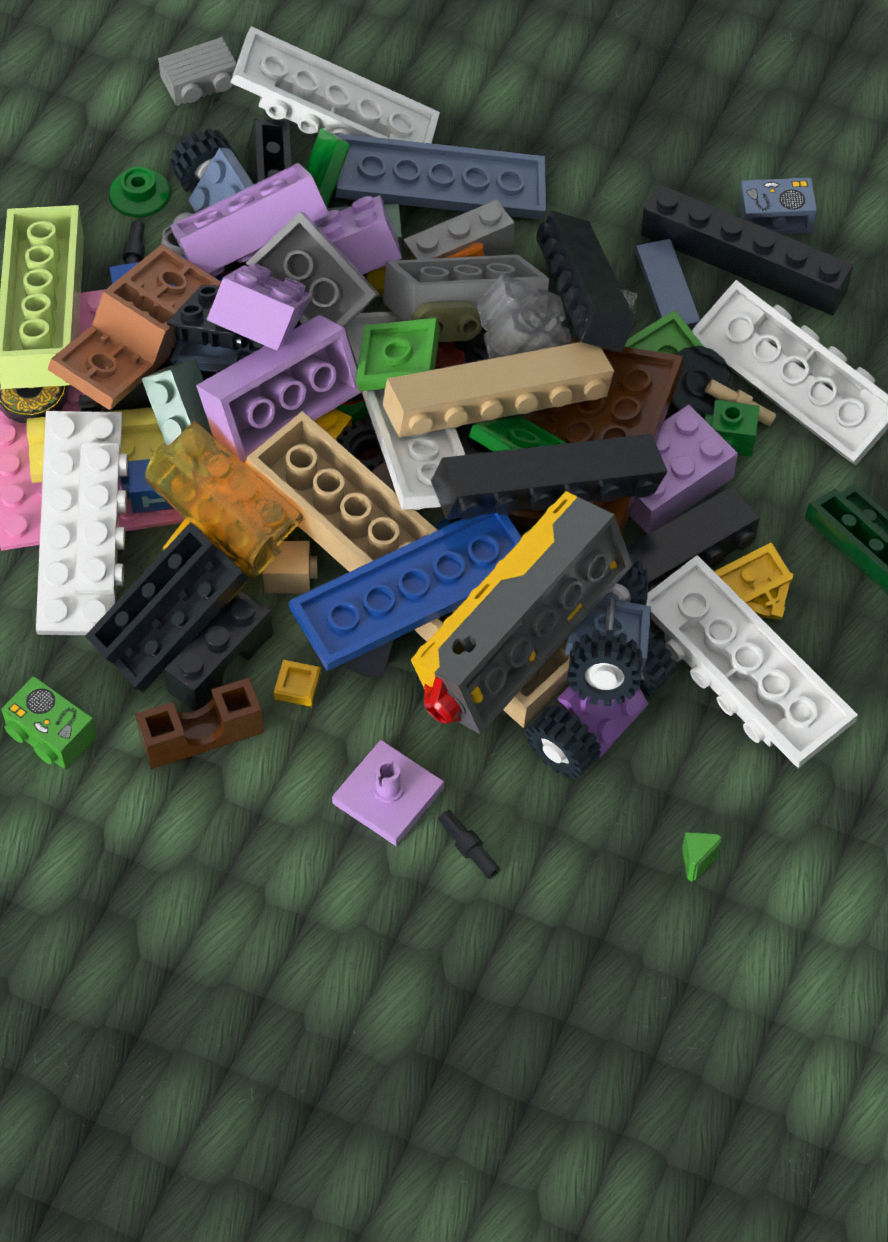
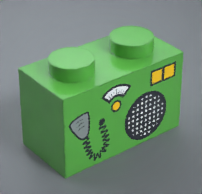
M34 676L1 709L6 724L4 728L14 740L19 743L26 741L34 747L36 754L48 764L55 762L65 770L97 737L92 717Z

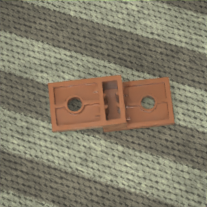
M161 244L103 291L92 325L52 357L47 370L111 410L142 382V378L152 374L169 359L177 336L174 334L176 327L167 325V321L201 285H216L220 287L221 281ZM99 366H103V367L106 368V370H105V369H100V368H98V367H99Z

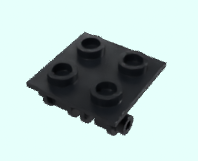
M201 285L167 321V325L176 327L174 329L175 336L180 337V340L184 342L202 345L210 343L212 347L220 345L222 348L235 351L245 348L248 343L247 337L207 320L219 287L216 285Z

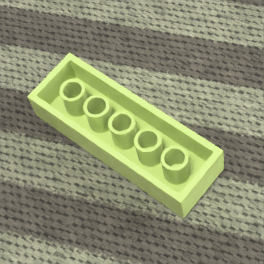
M79 205L7 209L0 288L1 389L70 385L47 369L51 358L79 336L84 234Z

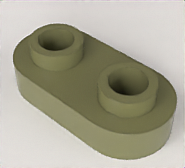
M468 301L424 303L413 312L411 320L437 318L440 327L438 342L471 340L480 333L484 324V317L481 311Z

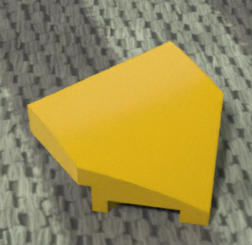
M772 542L714 571L759 617L776 620L783 618L784 605L793 573L789 572Z

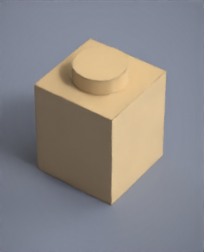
M310 541L263 542L262 575L264 593H306L310 591V580L318 579V556H311Z

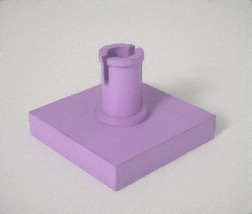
M380 740L332 796V801L335 806L397 846L444 790V781Z

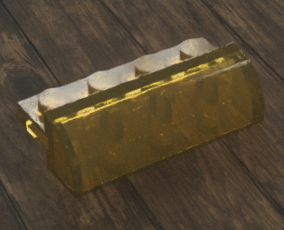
M195 420L169 446L163 442L151 457L146 468L145 480L147 484L184 518L208 535L254 580L281 552L278 546L305 519L299 510Z

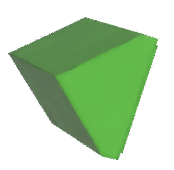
M685 832L682 853L687 879L691 882L696 881L719 857L722 838L718 834Z

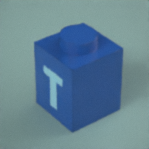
M170 457L128 461V476L121 477L122 490H126L127 499H131L133 513L178 509L175 472Z

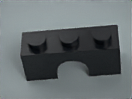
M240 590L164 669L168 693L193 711L204 707L212 699L211 689L223 686V674L232 659L240 654L249 660L273 635L271 610Z

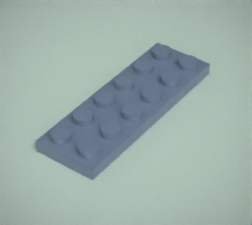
M338 133L339 137L350 143V149L335 185V198L358 200L366 196L374 198L380 195L384 203L464 212L471 211L497 199L510 217L544 220L546 213L545 156Z

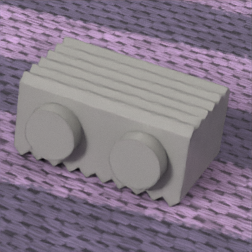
M223 37L158 58L161 79L177 106H180L181 103L195 102L200 97H205L207 94L211 95L213 92H225L232 86L236 87V85L230 82L237 64Z

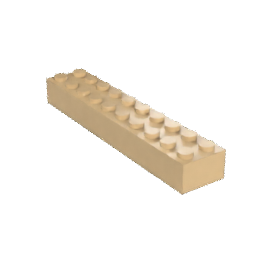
M303 411L246 457L248 481L349 572L437 531L416 510H402L397 494ZM456 610L414 630L428 641L443 625L446 618ZM566 642L561 644L503 709L523 728L571 684V682H568L570 655H565Z

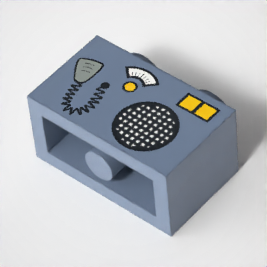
M791 177L787 179L741 181L738 200L740 218L779 234L813 233L817 209L812 178Z

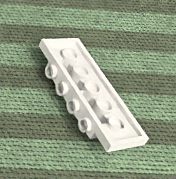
M252 26L246 35L230 82L261 96L258 106L265 109L268 116L273 119L285 118L297 123L299 129L307 134L319 133L320 128H324L334 132L336 135L341 133L432 143L440 112Z
M735 280L693 328L692 332L704 347L713 349L723 357L730 370L856 466L888 430V394L873 384L875 379L861 367L855 370L845 363L847 358L837 348L830 346L827 349L818 342L820 338L809 327L803 325L799 328L792 323L791 315L781 306L776 304L774 307H771Z
M46 411L36 615L37 635H86L116 603V588L123 587L124 565L117 564L118 550L125 549V527H119V513H126L127 507L126 490H120L121 477H127L128 455L122 454V412Z
M698 555L648 592L646 606H651L650 619L665 633V650H670L671 658L676 662L683 659L692 668L690 674L701 688L705 689L710 686L719 695L716 699L721 709L730 716L736 713L745 722L743 728L754 742L759 743L763 740L769 747L774 744L797 768H800L856 722L858 714Z

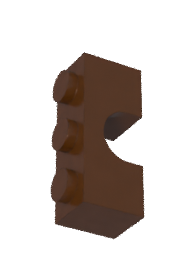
M245 678L211 689L212 699L210 702L196 711L178 712L174 703L170 702L136 713L139 737L151 769L264 733L262 710L250 679Z

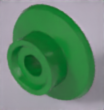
M143 166L131 167L124 171L113 181L109 189V201L113 208L125 216L135 218L147 217L158 213L167 205L171 197V187L166 178L160 173Z

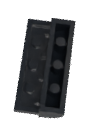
M190 522L85 637L105 659L118 668L136 689L143 693L241 588L249 577L217 543Z

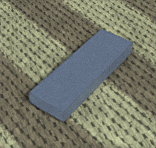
M671 239L636 245V256L659 319L675 310L692 331L700 322V318Z

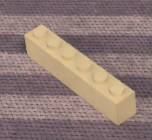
M577 342L387 378L383 407L399 438L421 435L426 432L456 428L461 425L491 421L497 418L527 414L532 411L562 407L567 404L607 397L614 369L601 347Z

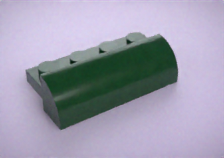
M856 484L842 492L834 488L809 503L805 514L806 521L888 594V512Z

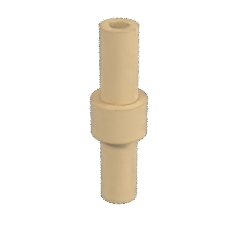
M713 379L710 380L705 389L706 393L721 401L760 406L758 421L768 427L776 417L774 412L752 401V396L741 390L735 392Z

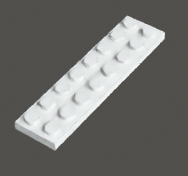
M394 312L360 313L345 327L357 370L364 325L403 321ZM385 389L363 391L362 395L401 509L420 510L423 508L441 507L431 479L443 457L465 455L456 429L446 428L426 432L421 435L399 438L383 407Z

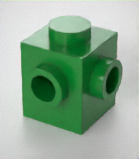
M715 400L713 414H706L705 421L738 455L752 457L760 406Z

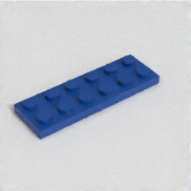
M494 513L479 515L472 519H461L289 600V608L325 669L329 671L458 609L469 597L471 591L482 583L494 570L497 563L506 557L522 537L507 515Z

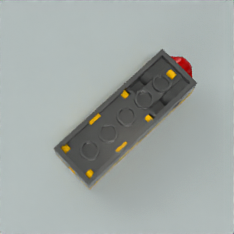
M565 491L547 509L541 519L522 536L521 540L506 557L497 563L494 570L482 583L471 591L469 597L459 608L446 618L436 633L418 649L411 662L424 687V706L434 719L443 724L459 722L481 735L631 568L632 563L615 514Z

